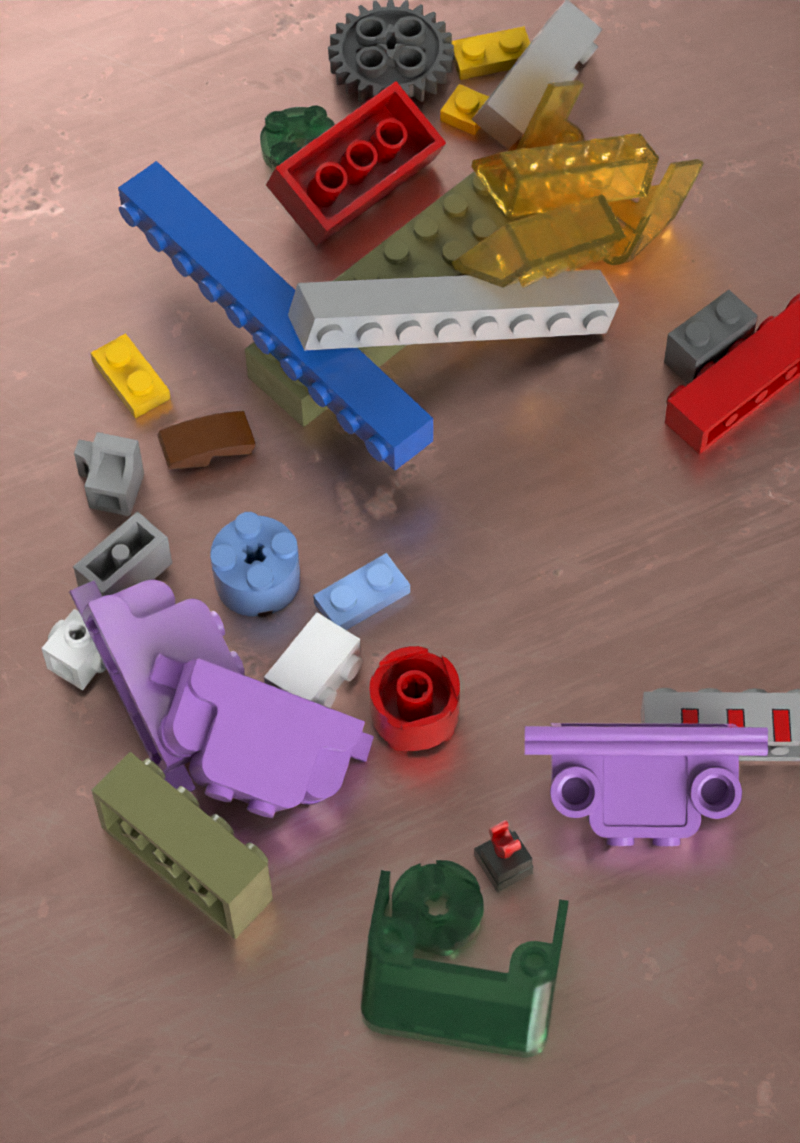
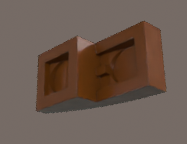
M244 411L217 413L186 420L163 428L157 434L168 469L208 467L212 457L251 454L256 446Z

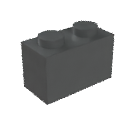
M727 290L668 334L664 363L689 384L697 378L698 373L706 364L712 361L716 363L727 355L728 350L737 340L741 338L746 340L753 335L758 315L735 294Z

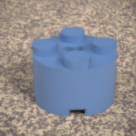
M244 512L238 515L234 521L223 527L216 535L211 546L210 558L214 584L225 606L238 614L252 617L258 616V613L271 610L272 613L278 612L291 603L300 586V564L297 540L284 524L270 517L258 516L253 512Z

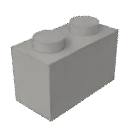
M137 511L73 566L78 587L95 580L103 597L105 595H113L143 581L154 580L172 564L168 537Z

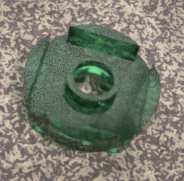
M317 105L292 107L269 113L265 118V126L260 134L261 154L264 162L271 169L272 165L276 168L303 148L297 147V144L292 142L293 140L298 138L306 139L304 143L306 146L333 127L335 123L327 116L326 110Z
M436 860V864H426L424 866H421L420 863L406 870L396 882L392 892V923L399 935L412 947L424 952L435 953L439 956H448L453 954L458 948L469 943L481 927L484 915V901L480 892V886L476 877L460 864L448 860ZM441 897L447 900L446 909L448 912L444 915H431L429 913L430 908L426 905V902L429 899L437 902Z

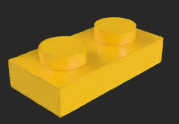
M525 26L453 40L451 43L454 45L453 62L459 79L463 80L510 70L530 44Z
M126 333L90 352L93 364L135 419L171 399L167 386Z

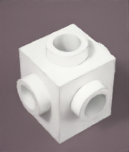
M73 609L65 620H59L53 626L49 633L48 641L41 649L47 669L83 690L97 672L102 673L106 670V667L79 611Z

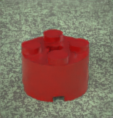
M420 646L403 647L387 654L379 662V667L372 675L369 683L371 719L378 734L388 742L392 749L400 752L430 749L450 738L455 733L460 714V680L454 665L443 655L439 657L428 652V648Z

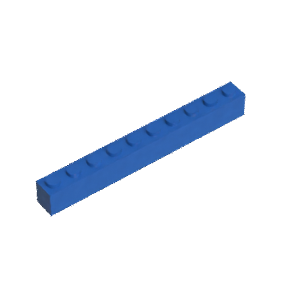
M155 161L118 187L121 202L119 212L125 222L131 227L137 226L145 234L147 241L157 252L163 251L171 258L176 270L183 277L190 276L198 284L201 293L211 303L216 301L225 310L227 317L234 326L246 329L252 335L257 347L264 354L271 353L280 362L283 371L290 379L294 381L298 379L308 388L312 399L320 407L327 406L336 415L339 424L347 433H355L363 440L368 452L374 459L379 462L384 460L396 471L433 442V417L358 348L304 351L288 316L295 289L161 164Z

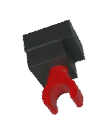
M507 820L489 828L491 840L474 848L475 858L497 892L533 874L534 868L531 855L517 833L509 830Z

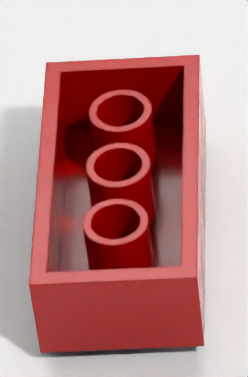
M395 81L277 166L266 186L311 242L318 247L434 161L446 142L398 82Z

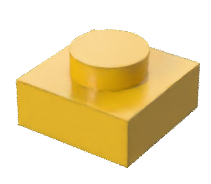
M459 84L440 110V121L475 136L480 126L472 118L489 96Z

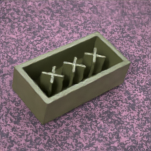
M129 752L91 790L101 827L236 939L273 900L270 883L271 877L267 864L268 858L253 843L248 842L244 845L235 838L231 826L219 815L213 814L210 817L199 808L198 800L186 788L179 786L176 789L165 780L164 772L153 761L147 758L141 761L132 752Z

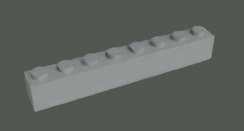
M600 269L298 283L288 316L305 351L606 334L618 308L619 301Z

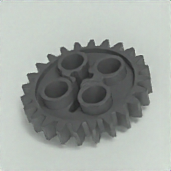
M375 0L373 1V10L370 11L360 5L358 6L359 16L347 13L346 24L337 22L336 34L330 35V46H328L331 74H336L337 85L345 84L347 95L358 91V102H363L368 97L373 98L395 81L398 82L409 97L414 96L423 102L424 90L436 94L437 83L445 84L447 82V73L452 72L454 45L451 44L452 34L446 32V23L444 21L436 23L435 12L424 16L423 5L421 4L414 10L409 9L408 0H405L400 7H395L393 0H388L387 7H381Z

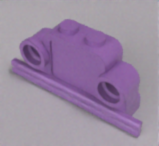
M95 580L70 590L69 593L150 760L159 766L166 776L165 780L177 789L179 786H182L190 792L194 791L196 788L184 765L190 762L192 757L178 758L172 756L163 748L159 740L160 722L169 712L176 691L151 682L149 678L156 657L159 654L184 664L198 657L245 675L240 657L235 651H229L222 637L225 635V629L219 615L215 611L210 612L207 605L198 599H186L175 604V596L170 587L158 580H146L113 595H105L103 597Z
M161 654L156 657L149 681L176 691L170 710L163 717L159 725L160 743L172 756L178 758L192 757L189 765L190 775L198 785L206 788L205 795L224 802H231L232 798L248 803V811L260 816L273 818L275 812L295 807L300 803L306 805L315 804L333 796L342 786L350 757L362 762L367 761L374 736L362 732L365 721L198 657L185 664Z
M551 723V726H525V755H551L550 796L555 808L567 817L582 818L587 816L593 831L597 835L607 838V845L632 846L634 845V838H653V845L679 846L680 838H688L698 831L701 825V814L708 818L720 819L731 815L738 808L742 799V787L739 782V756H768V728L738 727L735 724Z

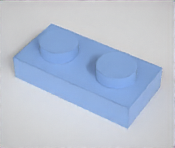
M385 553L314 594V604L324 617L343 629L348 630L410 593V583L388 554Z

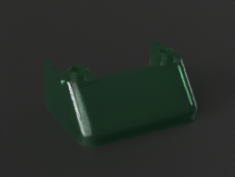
M381 870L368 934L360 1002L361 1017L365 1025L372 1031L381 1034L522 1058L533 1057L539 1054L545 1048L548 1041L569 901L559 899L553 942L528 941L519 945L511 956L508 973L414 958L416 947L414 930L406 921L400 918L389 917L392 901L391 872Z

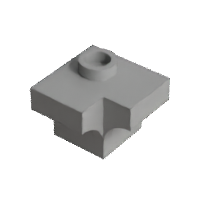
M99 432L96 433L93 442L79 439L74 456L79 476L87 479L84 487L89 508L130 516L144 477L138 440Z

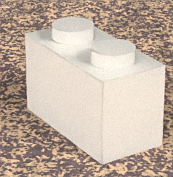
M316 612L264 676V682L330 708L335 701L336 690L344 680L351 681L361 668L363 659L361 658L360 638Z

